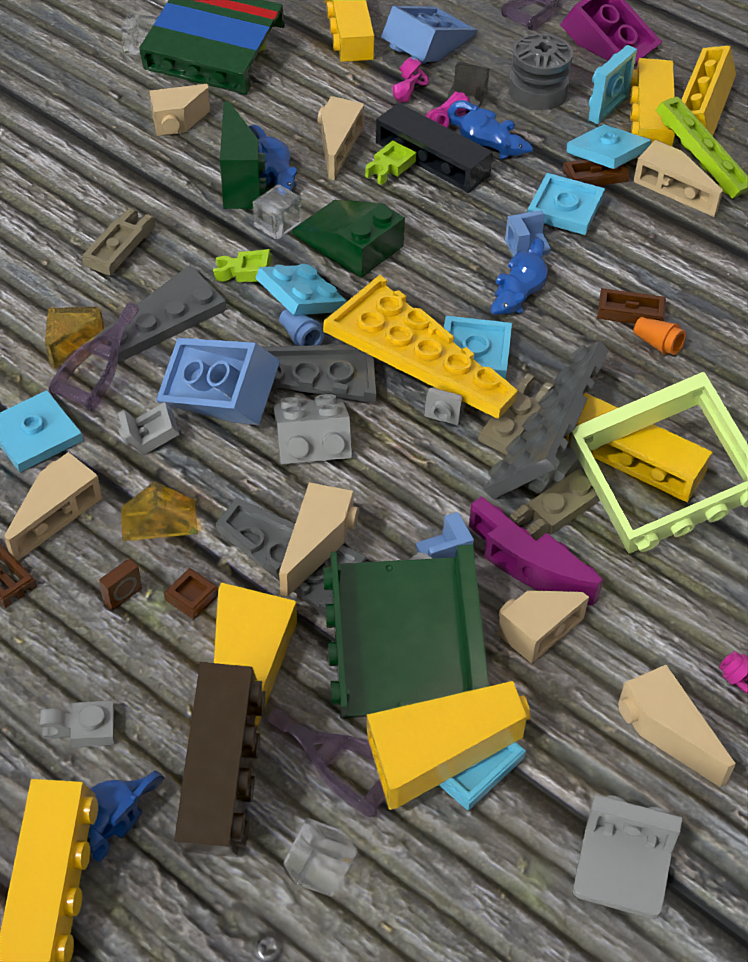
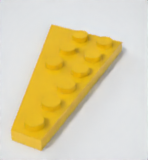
M378 275L324 320L323 332L439 390L461 395L463 402L497 419L516 401L518 390L491 367H482L474 360L475 354L467 347L461 349L453 342L454 336L421 308H412L406 302V296L401 291H392L387 286V280L382 275Z

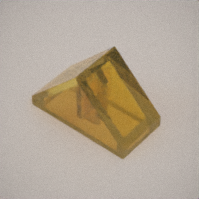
M97 306L48 308L45 346L50 367L56 369L95 341L94 336L104 330L101 309Z
M153 481L121 507L123 541L198 534L195 500Z

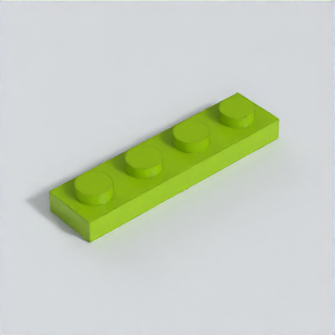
M677 96L662 101L655 109L662 117V122L672 129L681 139L682 145L696 156L700 161L701 167L717 180L723 192L730 195L732 199L748 192V176L681 99Z

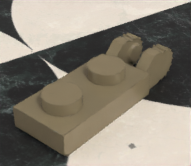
M129 208L119 219L116 218L82 255L83 266L111 276L138 244L150 235V232L155 227V217L145 214L138 221V211Z
M529 373L526 374L517 387L516 401L499 419L491 417L479 432L478 441L507 455L506 447L513 439L522 435L525 430L522 427L523 423L529 416L541 409V406L538 404L539 400L549 390L554 389V385L548 382L545 383L539 390L536 398H530L527 395L533 389L536 377Z
M578 468L529 501L527 505L523 504L512 512L509 519L519 527L533 519L535 523L531 524L526 530L534 540H538L546 533L552 535L598 503L600 499L587 475Z

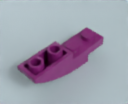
M482 496L471 504L468 527L486 541L484 557L495 566L539 591L583 592L589 597L587 605L593 606L598 602L603 579L593 567L585 565L574 556L566 545L557 542L547 533L538 540H534L526 529L517 526L498 506L492 505Z

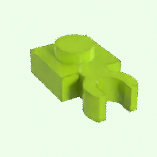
M391 141L374 155V161L366 165L365 177L370 178L372 175L378 174V184L382 185L387 182L390 173L398 177L416 162V152L395 141Z
M270 249L238 252L237 258L229 256L217 257L216 264L218 268H213L215 279L222 282L236 277L237 283L258 282L256 275L259 268L271 267L272 256Z

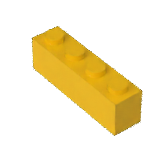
M324 0L327 19H329L330 34L333 35L334 51H339L340 61L374 60V33L366 0Z
M731 45L702 49L681 99L712 136L736 77Z
M639 58L637 69H633L630 86L632 87L630 94V104H632L630 121H632L631 133L651 139V144L654 140H658L673 146L675 132L662 122V117L655 111L662 101L674 98L673 61Z
M584 393L583 395L587 398V401L576 426L613 411L618 407ZM654 424L591 450L595 459L685 502L689 501L706 475L712 451ZM568 434L565 439L568 441L567 445L571 447L570 434Z
M31 779L0 931V962H70L72 958L74 940L70 933L73 916L79 914L82 904V891L79 888L82 870L87 868L90 859V845L87 842L90 824L95 823L98 814V800L95 797V793L83 782Z

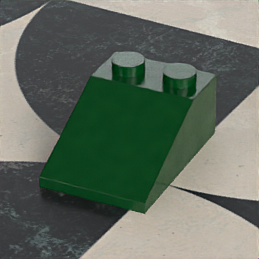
M223 102L220 149L223 209H260L261 196L267 195L266 178H260V172H265L266 170L265 153H259L258 138L230 102Z
M335 199L294 227L292 234L362 278L404 246L405 217L382 203Z

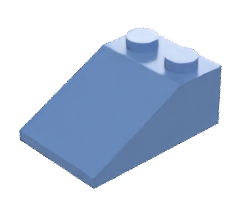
M392 6L381 38L390 42L389 46L399 52H407L411 54L412 59L417 58L422 64H426V62L441 60L474 37L478 30L436 6Z
M177 338L156 401L160 404L165 402L171 407L229 422L259 425L280 360L253 342Z

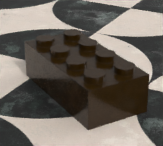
M200 662L174 837V842L187 853L238 858L239 846L246 847L249 820H245V814L243 813L245 802H252L255 777L251 776L249 765L250 758L257 759L259 754L260 733H256L255 719L256 716H263L266 696L265 691H262V681H257L253 667Z

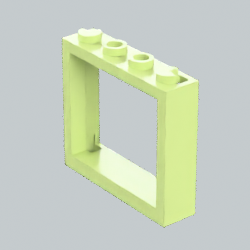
M701 372L575 426L574 430L570 433L571 447L628 554L637 550L640 552L649 551L656 547L662 539L672 535L674 537L683 536L692 531L695 525L706 520L709 522L718 521L725 517L729 510L741 505L748 507V444L705 372ZM699 404L744 482L633 530L596 463L591 450Z

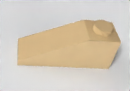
M331 96L325 107L322 106L319 110L318 124H321V138L328 178L335 180L364 128V103Z
M654 140L638 158L634 177L635 183L713 217L717 214L723 189L683 151Z
M69 452L58 460L51 462L38 474L4 535L8 552L19 561L100 501L102 496L98 475Z
M309 482L279 571L280 595L288 597L330 557L331 552H336L344 544L348 529H355L359 508L353 506L352 490Z
M667 665L624 682L618 703L619 710L623 719L629 724L632 723L641 737L717 786L722 787L728 783L736 763Z

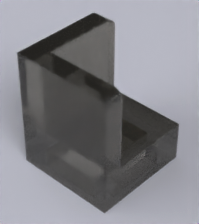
M460 61L457 62L454 84L448 93L447 100L455 92H462L469 97L470 103L474 106L478 105L480 108L488 92L490 68Z

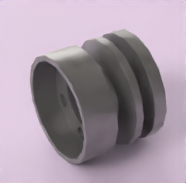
M540 33L526 35L517 40L513 45L512 70L509 81V95L513 101L520 106L535 110L552 109L565 101L573 58V49L569 43L560 37Z

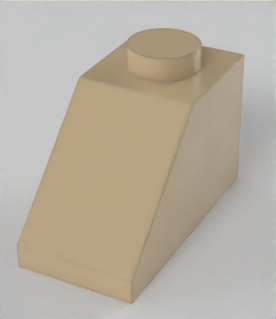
M208 84L149 91L152 117L157 136L185 133L210 112Z
M527 590L518 599H510L503 605L498 614L500 619L497 635L532 664L584 619L589 597L583 592Z

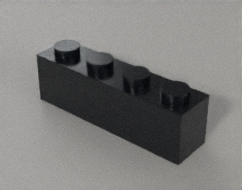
M397 103L376 119V144L385 147L391 141H395L415 151V165L465 192H471L490 176L493 151L422 114Z

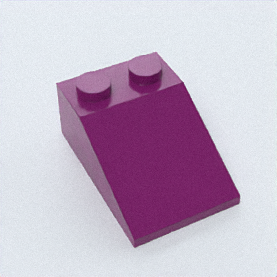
M581 0L574 5L560 24L577 45L607 61L611 59L613 54L618 53L625 46L629 45L637 49L636 64L639 58H644L662 43L625 0Z

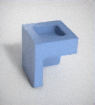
M542 210L507 217L505 242L513 257L519 251L528 253L536 237L544 241L543 255L550 253V246L543 235L545 215Z
M456 512L444 516L442 535L417 542L416 551L417 553H425L433 559L455 557L457 545H473L474 539L460 514Z

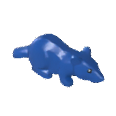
M466 100L455 101L448 109L449 122L454 126H459L462 136L483 147H492L498 150L501 160L506 159L509 155L519 156L533 151L529 142L509 132V130L515 128L513 121L505 120L500 124L495 120L496 114L494 112L479 108L478 105L474 106ZM464 108L470 110V112L459 117L456 110Z
M256 124L249 125L248 127L259 140V153H265L266 170L265 172H260L261 178H266L267 187L269 184L274 183L277 194L282 198H286L292 192L293 187L297 185L295 182L297 169L290 167L289 147L281 140L267 136L260 126Z
M535 238L528 253L519 251L510 260L508 267L512 270L509 275L501 273L497 277L496 284L500 286L494 293L497 298L492 303L491 314H510L512 312L522 314L524 311L522 303L526 298L545 286L548 268L542 259L544 241L541 238Z
M154 771L144 778L133 781L107 780L91 788L98 800V814L95 823L90 824L87 842L90 845L93 858L97 862H101L109 852L110 844L108 839L113 835L118 836L120 839L123 838L142 814V810L137 806L138 801L143 794L154 790L162 784L165 778L161 773Z

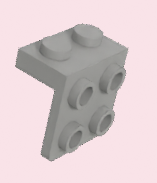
M323 394L316 396L315 400L302 401L298 397L284 398L280 400L281 403L273 405L278 432L280 464L352 458L350 417L342 399L336 398V395Z
M595 794L587 819L573 885V894L582 900L655 919L659 917L663 907L671 854L680 834L682 817L672 815L667 810L659 807L645 808L627 803L624 799L617 796H600Z

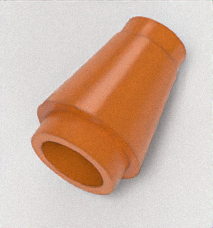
M640 317L634 326V335L664 355L678 354L685 343L686 332L681 329L679 324Z

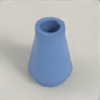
M288 309L281 313L279 322L286 329L295 346H311L322 343L324 332L318 321L305 315L294 316Z

